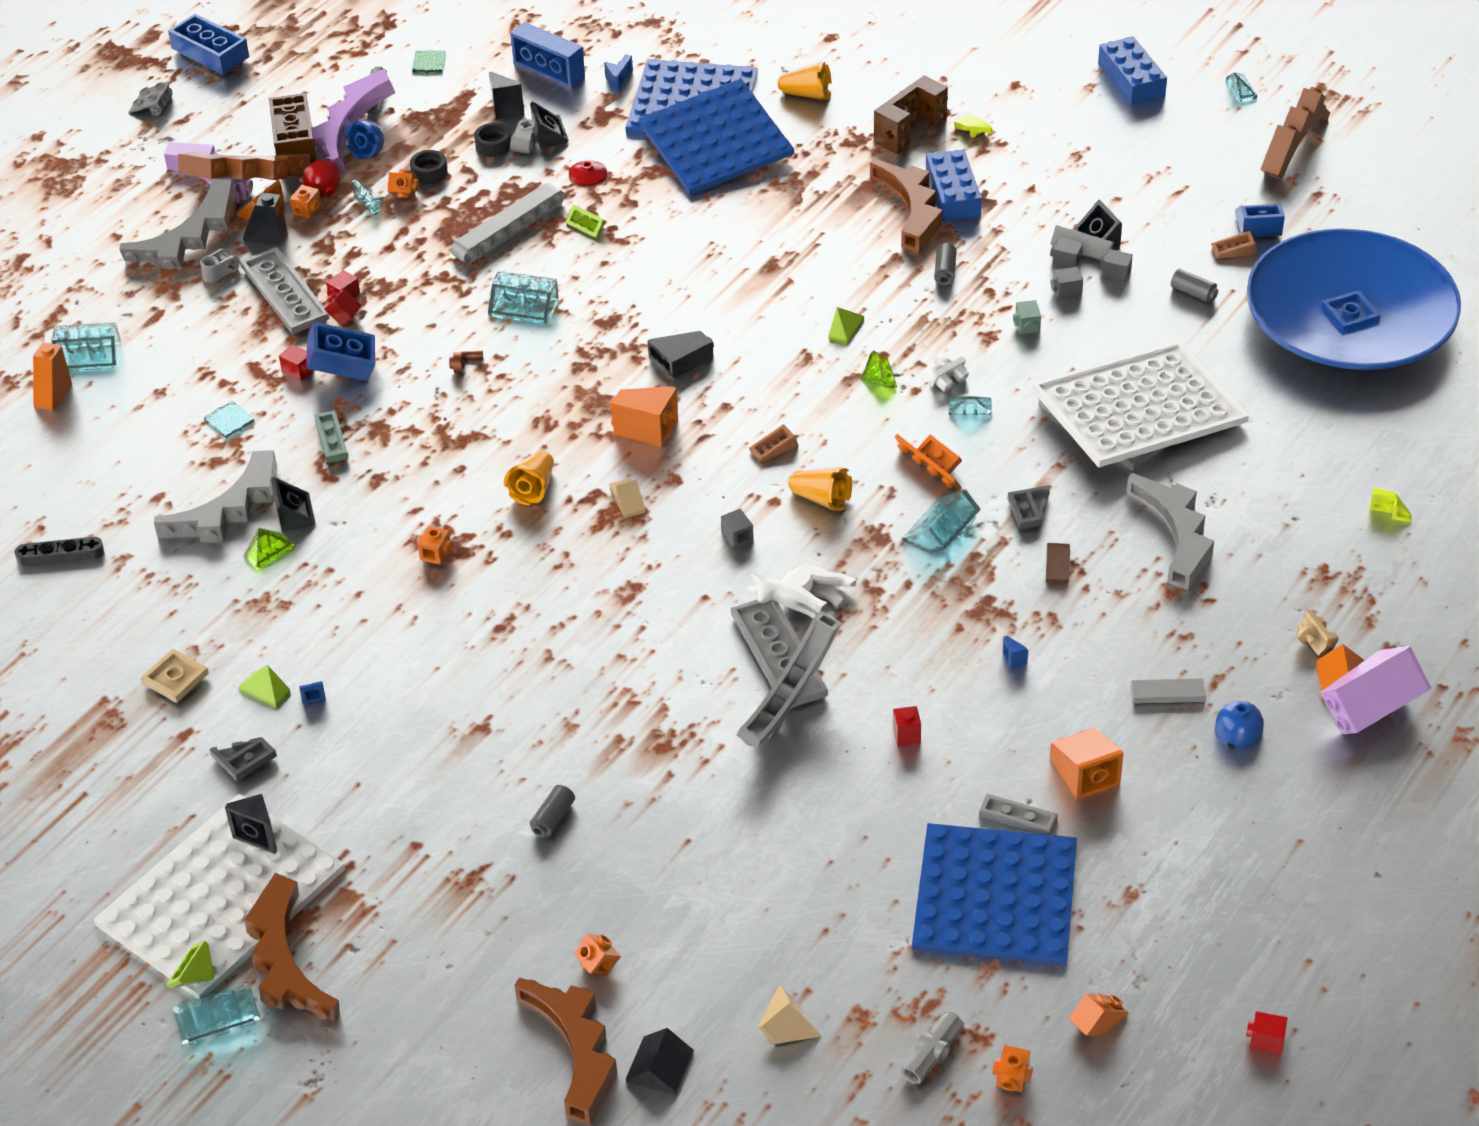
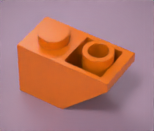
M1086 993L1068 1019L1086 1036H1100L1125 1018L1129 1012L1122 1006V1000L1113 994Z

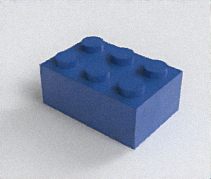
M313 322L307 337V369L369 381L376 364L375 335Z

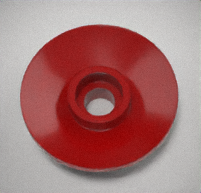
M583 160L573 164L569 169L568 175L575 184L591 186L602 182L607 177V168L599 161Z

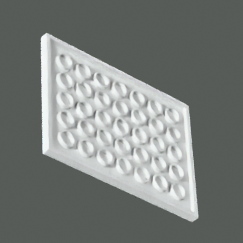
M1180 341L1032 384V391L1098 468L1247 423L1249 420V415Z
M238 794L228 803L244 799L245 797ZM224 806L93 920L97 927L169 979L190 948L205 940L209 944L215 980L180 986L202 1001L252 955V951L260 941L253 939L246 933L244 919L274 873L298 882L299 897L291 911L290 921L346 869L343 862L269 813L277 847L275 854L232 838Z

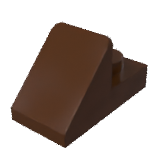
M1047 543L1046 582L1069 583L1070 544Z

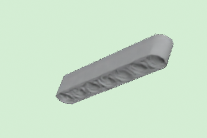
M550 183L541 185L456 240L451 246V254L462 262L471 264L560 206L565 198L564 192Z

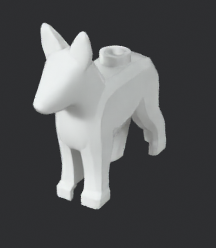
M803 565L795 570H788L782 580L766 579L756 574H750L756 585L748 587L747 590L757 595L759 603L774 600L811 618H815L827 606V602L819 598L830 601L833 608L838 609L843 604L844 598L834 588L841 585L854 587L857 580L842 573L826 571L816 565Z

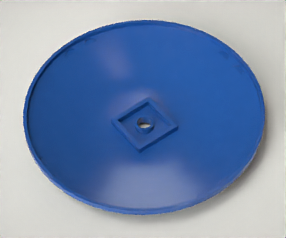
M1323 229L1290 237L1265 252L1255 263L1248 278L1247 302L1249 309L1257 324L1270 338L1301 357L1339 368L1385 369L1420 360L1439 349L1448 341L1458 325L1461 313V298L1458 287L1450 273L1438 260L1407 241L1368 230Z

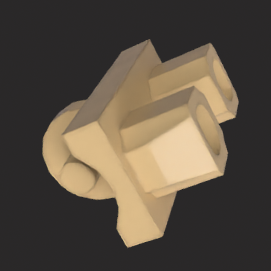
M1306 610L1304 619L1297 626L1299 630L1297 639L1301 643L1308 642L1318 656H1324L1328 648L1336 646L1339 637L1335 632H1328L1326 629L1327 622L1322 616L1317 617L1312 610Z

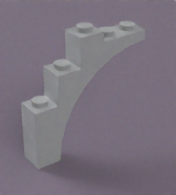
M212 179L209 191L202 204L189 218L172 230L151 239L120 243L119 250L124 261L160 262L161 267L165 269H182L186 249H206L209 230H229L236 196V189L232 179Z
M274 450L252 451L250 461L240 478L223 494L208 503L175 514L155 516L154 526L157 538L200 536L201 543L223 542L226 523L248 522L251 503L273 502L274 492L271 479L273 476L276 477L277 472Z
M1132 473L1128 478L1127 495L1142 501L1152 508L1165 521L1172 532L1176 544V555L1169 566L1167 582L1189 590L1212 558L1214 540L1202 536L1206 516L1193 511L1197 491L1177 483L1172 489Z
M822 611L813 618L798 648L774 686L755 712L740 727L736 736L741 738L745 744L758 748L767 738L771 739L779 731L789 709L799 700L809 678L819 669L842 624L841 622Z

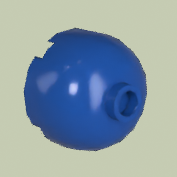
M359 120L350 124L346 129L345 140L348 139L349 144L347 148L358 159H369L376 156L382 150L385 141L384 133L377 123L371 120Z
M1242 700L1231 701L1225 704L1218 712L1214 730L1217 738L1223 744L1228 746V743L1236 745L1235 748L1238 749L1250 748L1258 744L1263 735L1264 719L1260 710L1254 704Z

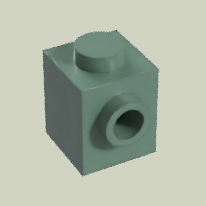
M1037 300L1016 302L1013 323L1014 326H1018L1020 334L1041 332V313Z

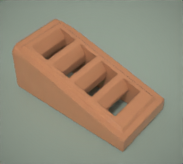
M1251 231L1211 243L1217 259L1258 254Z
M782 424L750 446L749 451L760 463H763L798 446L795 435ZM762 449L765 453L761 455L758 450Z

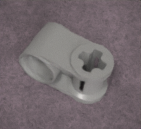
M522 119L518 122L510 142L511 152L532 153L536 141L534 133L535 122L533 120Z
M225 248L218 249L211 255L202 258L200 265L203 280L207 283H215L228 274L235 272L240 265L239 258L234 255L231 256Z

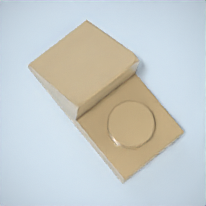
M627 478L610 483V491L624 518L646 513L637 480Z

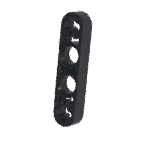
M85 537L25 543L19 545L14 553L18 564L27 566L95 559L102 556L104 547L100 538ZM69 548H76L73 552H65ZM47 550H53L51 554H43Z

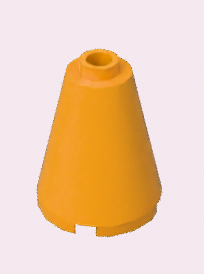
M824 61L782 74L780 79H778V89L783 94L829 100L832 90H828L829 84H832L829 65L825 64L826 62Z
M538 451L508 470L504 476V487L507 486L509 490L508 495L513 500L523 505H531L532 503H539L544 498L554 466L552 455L546 451Z
M844 467L796 471L790 476L788 486L792 493L830 510L840 512L846 508V506H843L845 500L849 501L851 498L852 476H848L847 472L849 470Z

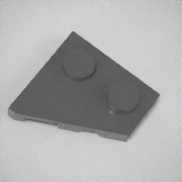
M1049 485L1008 492L1007 499L1019 529L1041 526L1050 494Z
M263 737L253 738L246 742L232 743L231 748L218 750L216 746L209 749L211 756L236 781H239L277 757L276 750Z

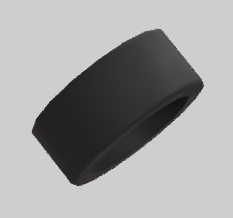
M487 123L476 129L474 139L475 148L478 153L494 157L509 151L511 136L507 126L500 123ZM489 138H500V140L492 142L484 141Z
M423 150L413 155L410 159L411 174L417 176L419 183L434 184L443 180L448 174L446 157L439 151ZM426 165H437L436 167L431 169L421 168Z

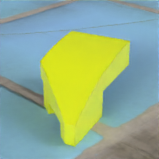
M966 114L953 121L956 129L969 130L971 137H976L982 132L987 134L993 133V129L988 123L971 114Z
M1373 488L1369 510L1392 513L1391 519L1411 522L1412 515L1396 493Z

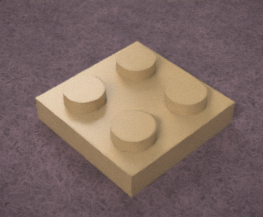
M172 649L141 677L142 684L178 703L209 672L206 666Z

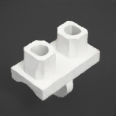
M941 355L935 357L934 365L931 367L933 379L928 384L932 388L937 385L945 392L954 384L950 377L953 376L958 383L963 382L969 375V372L964 367L966 359L961 356L951 362L949 357L946 359Z

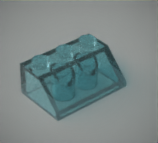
M498 271L491 286L488 316L547 324L559 299L557 279Z
M116 322L53 327L51 342L52 344L62 345L69 372L117 369L121 339Z
M962 489L938 498L901 539L905 543L929 554L944 553L952 547L951 542L964 533L963 529L976 520L975 516L981 509L968 491Z
M248 982L172 1006L183 1044L189 1042V1045L205 1041V1036L214 1034L215 1037L223 1036L230 1033V1028L239 1025L241 1029L256 1024L255 1020L260 1019L253 992Z

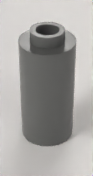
M949 243L939 245L936 250L934 279L940 285H949L955 279L957 249Z
M1181 268L1175 271L1170 283L1172 288L1207 303L1215 300L1219 292L1216 283Z
M556 785L530 821L531 830L535 835L549 837L575 801V795L569 788L563 785Z

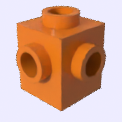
M400 169L399 173L389 172L387 192L397 194L398 198L409 199V195L415 196L419 188V180L416 175L411 174V170Z
M301 185L290 198L292 213L310 219L322 205L319 189Z
M432 526L427 527L424 534L420 535L417 544L420 560L441 565L446 555L451 552L453 546L449 530Z
M587 934L574 952V955L580 961V966L590 974L607 976L621 957L612 946V941L602 934Z
M1004 1045L1001 1058H996L992 1074L997 1075L996 1086L1008 1091L1023 1092L1025 1082L1030 1083L1033 1067L1030 1066V1050Z

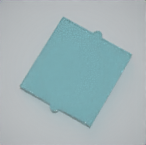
M230 401L220 408L217 407L215 411L204 417V421L224 438H228L238 431L241 432L243 428L255 422L254 418L234 401Z

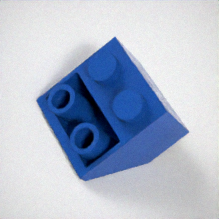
M1281 204L1245 205L1235 209L1240 233L1251 231L1253 237H1272L1283 234L1285 215Z

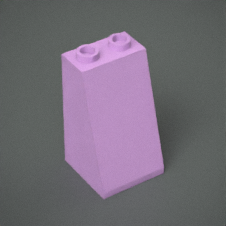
M1411 646L1379 650L1321 691L1326 707L1330 710L1337 728L1342 734L1358 733L1432 688Z

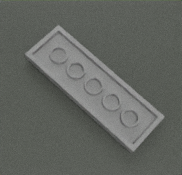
M277 247L240 261L241 268L292 334L312 327L313 322L322 323L330 320L329 314L324 310L323 305Z
M757 599L731 607V615L769 684L773 687L800 644L798 636L777 601L770 600L766 603H759ZM818 671L809 678L799 700L792 707L828 696V689Z

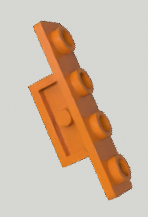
M896 434L894 436L899 443L897 447L905 454L911 453L913 455L911 458L920 466L925 464L927 466L926 470L934 477L939 475L942 478L941 481L949 489L952 487L958 491L962 489L958 481L950 475L962 462V459L931 434L917 449L900 435Z

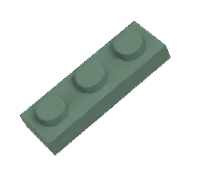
M336 411L315 414V422L327 463L348 459Z

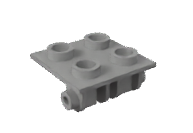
M172 81L158 82L155 86L142 88L137 99L132 102V107L128 113L149 107L153 115L161 114L173 95L172 89L169 87Z

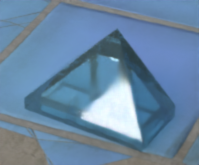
M1234 72L1226 76V81L1239 102L1257 99L1258 95L1244 73Z
M352 180L354 196L373 215L378 214L384 196L358 180Z
M948 397L949 415H992V397Z

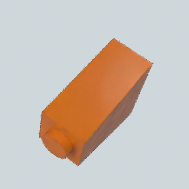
M42 342L33 355V405L35 408L54 411L71 386L72 381L62 345Z

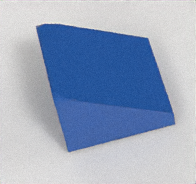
M1004 636L1002 653L1009 667L1012 669L1027 665L1028 649L1009 636Z
M322 681L299 686L303 704L326 699Z

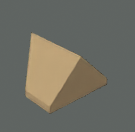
M779 986L758 1025L763 1034L773 1044L822 1037L794 998L782 986Z

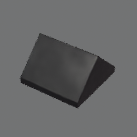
M490 71L488 75L495 119L523 116L525 113L521 82Z
M532 101L530 103L531 119L535 122L534 132L539 147L543 148L567 143L569 139L562 119Z
M1098 199L1073 230L1114 242L1113 248L1120 246L1122 222Z
M273 476L271 482L281 531L314 525L316 522L309 492Z
M262 793L225 805L232 838L273 854L277 852L270 818Z
M669 1028L645 1035L626 1076V1082L677 1095L694 1049Z

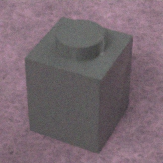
M1060 237L1057 243L1052 245L1050 256H1053L1052 265L1063 268L1078 267L1082 259L1083 242Z
M1109 249L1106 256H1102L1100 261L1102 277L1126 283L1132 270L1133 254Z
M1078 267L1054 270L1053 279H1051L1050 284L1052 291L1056 292L1058 299L1082 296L1084 279Z
M741 508L721 516V532L733 548L754 541L753 524Z

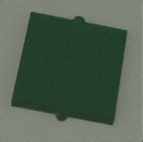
M416 50L411 69L412 73H442L446 50Z

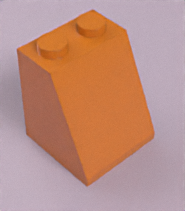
M677 388L620 389L616 397H613L610 402V409L612 410L611 425L614 428V435L662 447L678 421Z
M1096 728L1080 731L1077 734L1051 742L1050 759L1076 800L1118 786L1121 783L1124 753Z

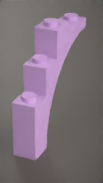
M385 68L343 86L346 93L342 95L344 100L326 107L329 115L326 116L328 121L312 127L315 148L319 147L321 153L325 152L326 156H329L327 158L333 160L339 173L346 171L343 162L346 129L350 124L359 121L373 106L396 93Z
M169 142L164 152L167 169L177 171L179 153L199 152L218 155V153H215V148L212 144ZM200 177L211 184L212 179ZM230 177L214 178L232 179L236 189L232 216H234L237 203H240L241 199H247L250 191L253 190V180H241Z

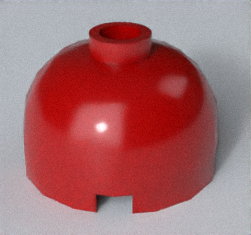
M326 158L328 161L325 162L320 159L310 164L303 171L305 175L303 179L300 177L301 185L319 189L320 197L332 195L340 182L339 170L333 160Z

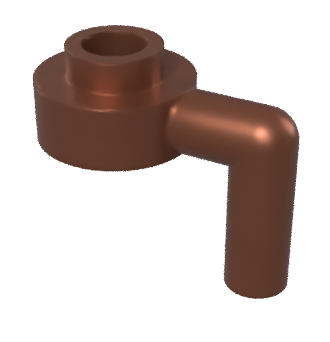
M483 350L454 352L453 356L449 357L450 369H453L454 373H464L465 359H483Z

